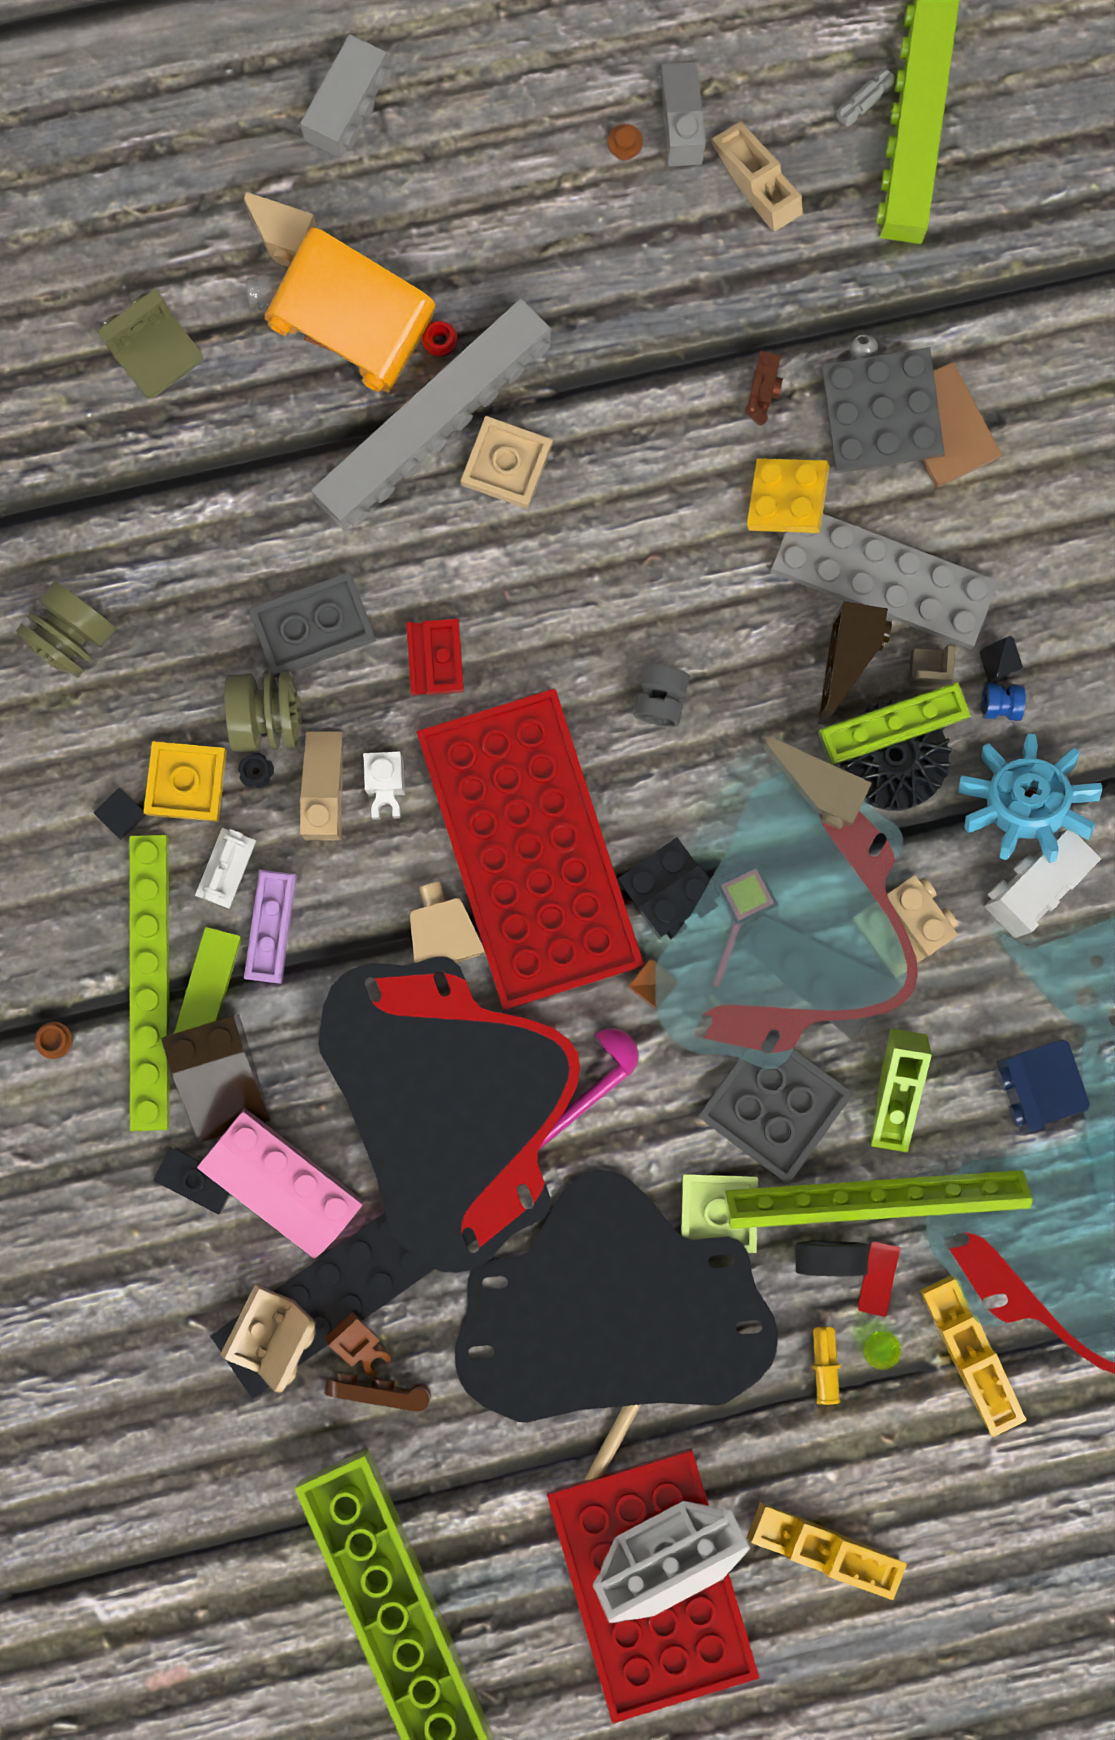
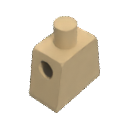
M440 882L419 887L424 907L410 911L414 963L435 957H448L458 963L486 955L461 899L455 898L445 901Z

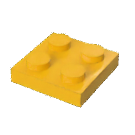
M757 459L747 519L749 531L820 533L830 468L828 461Z
M152 741L144 814L148 816L219 822L227 750L220 747Z

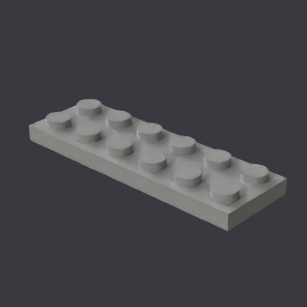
M826 514L822 516L820 533H785L770 573L846 602L888 608L887 618L970 650L975 646L999 582Z

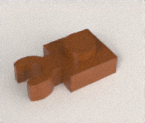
M354 1312L350 1313L325 1337L328 1346L353 1367L360 1361L364 1371L369 1376L374 1377L377 1374L371 1365L375 1358H383L387 1363L391 1361L385 1347L377 1344L380 1341L377 1334Z

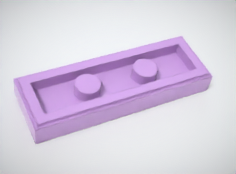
M259 870L244 979L282 984L297 881L296 874Z

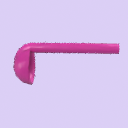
M608 1028L594 1033L595 1037L618 1065L565 1109L540 1149L627 1076L630 1077L637 1067L639 1059L638 1047L631 1035L619 1028Z

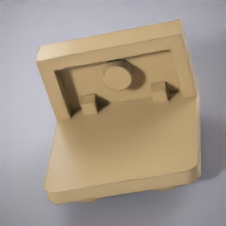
M255 1284L221 1352V1356L225 1360L258 1372L272 1390L281 1393L286 1385L293 1381L298 1368L297 1362L303 1350L307 1349L313 1341L315 1321L294 1300Z

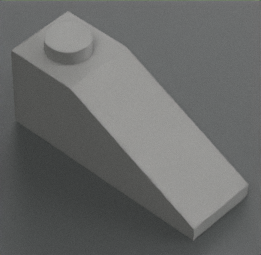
M696 62L661 64L667 166L702 165L706 144L703 107Z

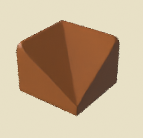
M651 958L627 988L656 1011L679 982Z

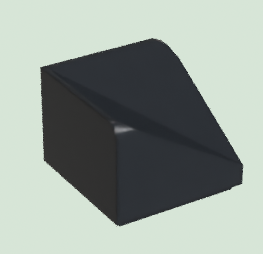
M1012 636L1005 637L980 651L988 683H997L1014 678L1023 669L1017 646Z

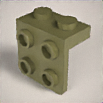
M156 289L150 293L139 295L132 302L131 307L120 315L116 314L109 317L104 322L102 328L97 331L108 350L145 397L149 399L159 395L203 361L201 351L172 316L165 300Z

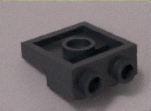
M678 837L617 878L619 884L658 939L667 934L671 940L688 928L685 923L686 920L696 913L700 919L718 907L715 900L721 896L702 867L696 864Z

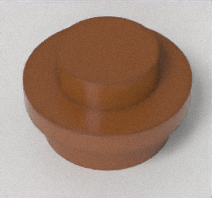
M617 125L608 135L609 151L617 159L630 160L637 156L642 149V135L633 125Z
M48 1022L42 1025L35 1035L37 1051L49 1059H58L65 1056L73 1044V1036L70 1029L60 1022Z

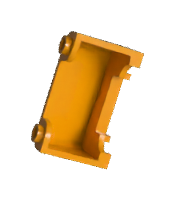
M310 227L265 313V320L268 321V326L272 330L283 336H286L288 333L296 334L297 331L302 332L360 367L359 372L364 377L362 382L368 388L376 392L383 390L389 394L419 344L427 326L431 323L436 304L427 294L326 232Z

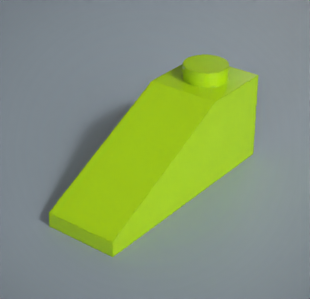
M890 1029L879 1083L870 1142L872 1147L908 1152L932 1056L927 1034Z

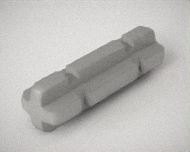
M888 69L879 71L874 76V80H869L850 97V102L846 101L838 108L836 117L845 127L853 124L858 119V115H863L882 98L881 94H886L894 87L896 78Z

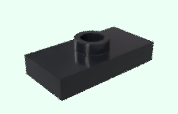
M170 1147L153 1181L220 1215L231 1194L197 1168L201 1161L174 1147Z

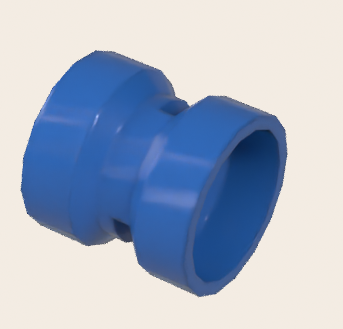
M986 683L981 700L982 718L995 720L998 716H1006L1010 721H1021L1026 703L1024 685L1011 684L1008 688L1000 687L998 683Z

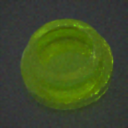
M876 1331L866 1338L863 1345V1355L872 1367L880 1370L890 1369L898 1363L901 1357V1345L898 1339L891 1333Z

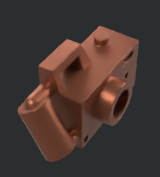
M764 351L759 353L748 404L745 408V413L759 426L767 422L768 415L766 413L768 412L771 398L778 400L783 378L776 377L781 355Z

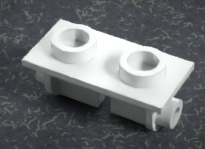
M222 828L195 896L230 909L256 840L243 836L244 834Z

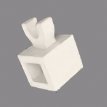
M401 752L363 753L365 791L369 797L376 796L371 807L372 819H380L379 810L381 806L386 804L392 806L393 818H401L400 807L395 800V795H405L404 759Z

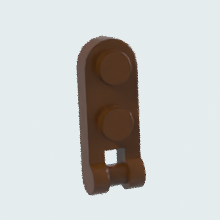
M335 1371L334 1377H327L324 1390L325 1395L333 1398L415 1412L425 1410L432 1396L430 1388L423 1383H417L411 1389L394 1386L395 1381L388 1378L373 1377L372 1382L357 1380L358 1374L347 1371Z

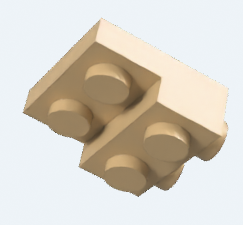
M914 875L887 894L908 934L917 963L958 936L954 929L958 926L956 918L947 908L940 910L932 899L937 896V893L926 878L919 880ZM876 901L851 920L892 978L895 979L907 971V964L897 933L887 915Z

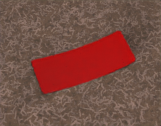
M875 1241L871 1243L868 1255V1274L863 1277L858 1311L882 1317L887 1316L893 1280L901 1251L900 1247Z

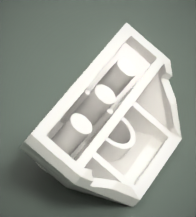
M683 1501L615 1537L604 1560L601 1572L597 1575L593 1586L610 1623L655 1616L722 1580L750 1547L732 1511L719 1510Z

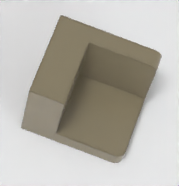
M947 645L944 650L913 648L911 651L909 686L939 689L950 685L954 680L956 646Z

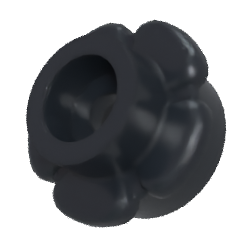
M253 753L243 758L238 766V771L241 774L240 781L249 788L255 786L257 789L267 786L270 783V776L274 775L272 762L267 761L265 755L260 753ZM254 768L259 769V773L256 775L253 774Z

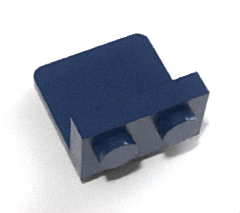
M1059 1040L996 1061L999 1068L996 1070L999 1084L1003 1091L1007 1092L1011 1104L1009 1105V1113L1014 1125L1019 1127L1020 1132L1040 1130L1045 1128L1044 1124L1082 1113L1089 1109L1090 1102L1070 1044L1067 1041Z

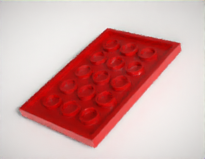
M692 1448L547 1492V1498L612 1724L760 1678L729 1573L722 1580L655 1616L612 1623L609 1622L593 1586L597 1575L601 1572L604 1560L615 1537L683 1501L709 1506Z

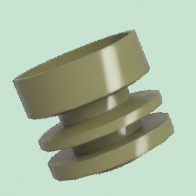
M53 582L39 600L42 606L50 613L49 616L45 619L29 612L26 617L39 627L38 630L34 633L23 624H20L15 631L22 636L30 650L51 666L79 678L84 670L75 664L72 658L77 655L90 664L93 659L82 645L87 641L102 648L116 628L76 595L60 584Z
M281 671L279 688H277L274 674L267 672L264 677L263 690H258L256 680L252 674L228 675L226 677L225 715L229 742L234 753L258 751L261 745L262 734H267L269 744L273 750H278L280 747L281 733H283L287 749L297 748L302 715L300 696L296 690L291 671Z

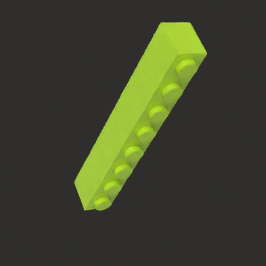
M913 0V5L908 4L906 8L904 27H909L908 37H903L899 53V59L905 60L904 69L898 70L894 92H899L900 97L899 103H893L890 116V125H895L894 136L889 135L885 151V158H891L890 168H884L880 191H886L885 202H879L876 215V224H881L880 238L921 244L928 230L960 0Z

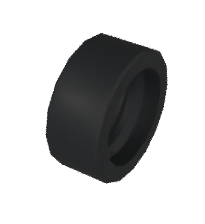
M847 1241L795 1243V1271L801 1275L827 1277L867 1275L868 1245Z

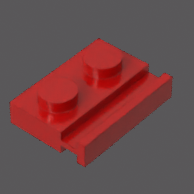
M459 619L423 621L422 623L406 622L411 695L464 693Z

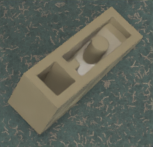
M768 736L764 745L765 751L816 813L822 815L821 821L836 829H841L843 825L850 827L859 812L871 782Z

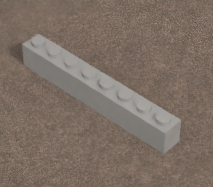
M520 298L311 490L315 502L344 531L350 525L353 527L359 525L367 517V510L374 503L385 501L393 493L394 485L403 477L405 479L411 477L419 469L420 461L429 453L431 455L436 454L445 445L446 437L455 429L460 431L467 426L473 417L472 413L481 405L486 407L492 403L499 393V388L507 381L513 383L524 371V365L532 358L537 360L546 353L550 347L551 328Z

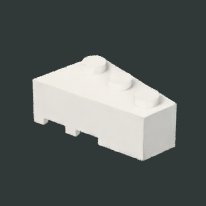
M1068 829L1060 833L1058 831L1054 832L1053 834L1059 847L1055 862L1049 863L1042 850L1034 858L1029 854L1014 867L1013 870L1017 875L1010 882L1007 883L1003 879L987 894L991 900L984 907L1014 938L1033 932L1039 925L1037 921L1048 910H1054L1060 903L1059 900L1070 889L1072 890L1101 860L1076 833Z

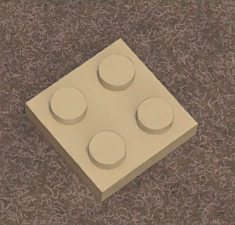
M485 416L461 478V486L529 509L552 448L553 440Z

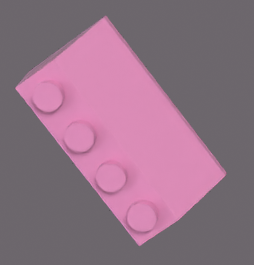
M246 1108L242 1110L197 1167L314 1259L339 1236L362 1206V1199Z

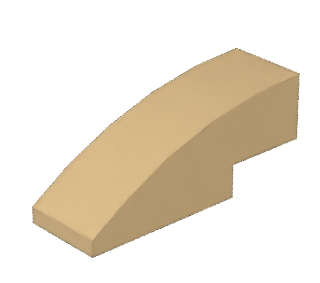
M741 121L712 138V145L735 183L773 232L803 215L801 194L781 174L779 161Z

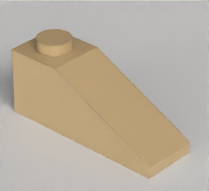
M306 732L300 800V835L305 840H342L343 732Z

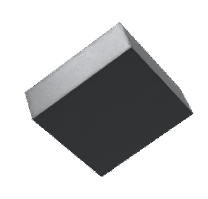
M120 787L93 812L120 840L146 816L144 811Z

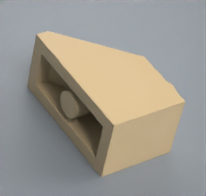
M246 192L244 200L249 215L270 257L278 264L289 267L310 227L317 228L314 214Z

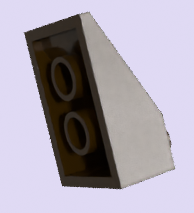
M845 601L842 603L832 623L817 724H826L877 651H882L884 642L888 643L892 628V621L886 620L888 608Z
M239 1014L161 1038L171 1074L199 1143L222 1136L244 1108L264 1123L271 1121Z

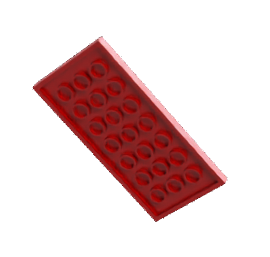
M556 688L416 731L503 1011L644 967Z

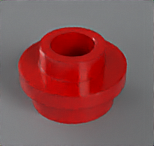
M433 322L427 326L422 335L423 346L432 356H448L457 346V332L447 322ZM438 336H443L447 340L444 344L437 345L434 343V339Z

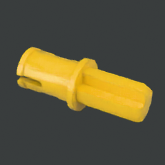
M818 1326L813 1329L815 1363L811 1364V1369L815 1370L816 1403L823 1405L840 1403L838 1369L841 1368V1363L837 1362L835 1329L831 1326Z

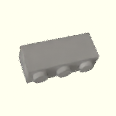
M348 35L300 122L304 141L339 158H342L347 148L351 149L354 146L359 134L358 127L363 118L368 119L371 115L377 92L380 88L384 89L389 82L391 69L389 68L386 51L353 35Z

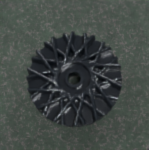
M891 700L888 703L878 702L875 706H869L865 711L859 713L857 716L887 707L898 702H896V700ZM943 727L841 762L840 768L871 782V786L864 799L865 803L882 810L902 811L924 803L941 788L944 779L949 774L948 768L951 766L949 754L952 752V748L948 747L950 740L945 738L943 733L945 728ZM889 751L897 752L900 756V761H892L889 757Z

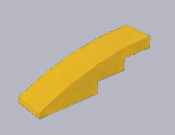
M950 1275L921 1289V1295L990 1435L994 1437L1025 1422L1026 1418L999 1358L991 1349L977 1315L972 1312L957 1277Z
M762 1502L759 1503L746 1539L751 1543L783 1554L794 1562L822 1571L830 1578L894 1600L907 1563L871 1546Z

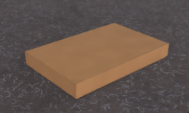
M954 362L934 370L945 454L944 457L921 461L935 488H939L998 460L1002 455Z

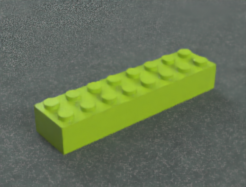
M370 1448L301 1479L294 1488L401 1740H493L491 1728Z

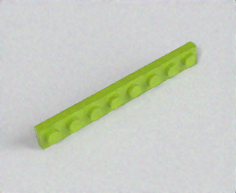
M167 835L129 836L130 1131L170 1130V1067L161 1041L162 1037L170 1035L169 837Z
M1024 1170L725 1190V1204L730 1229L1029 1209L1033 1201Z

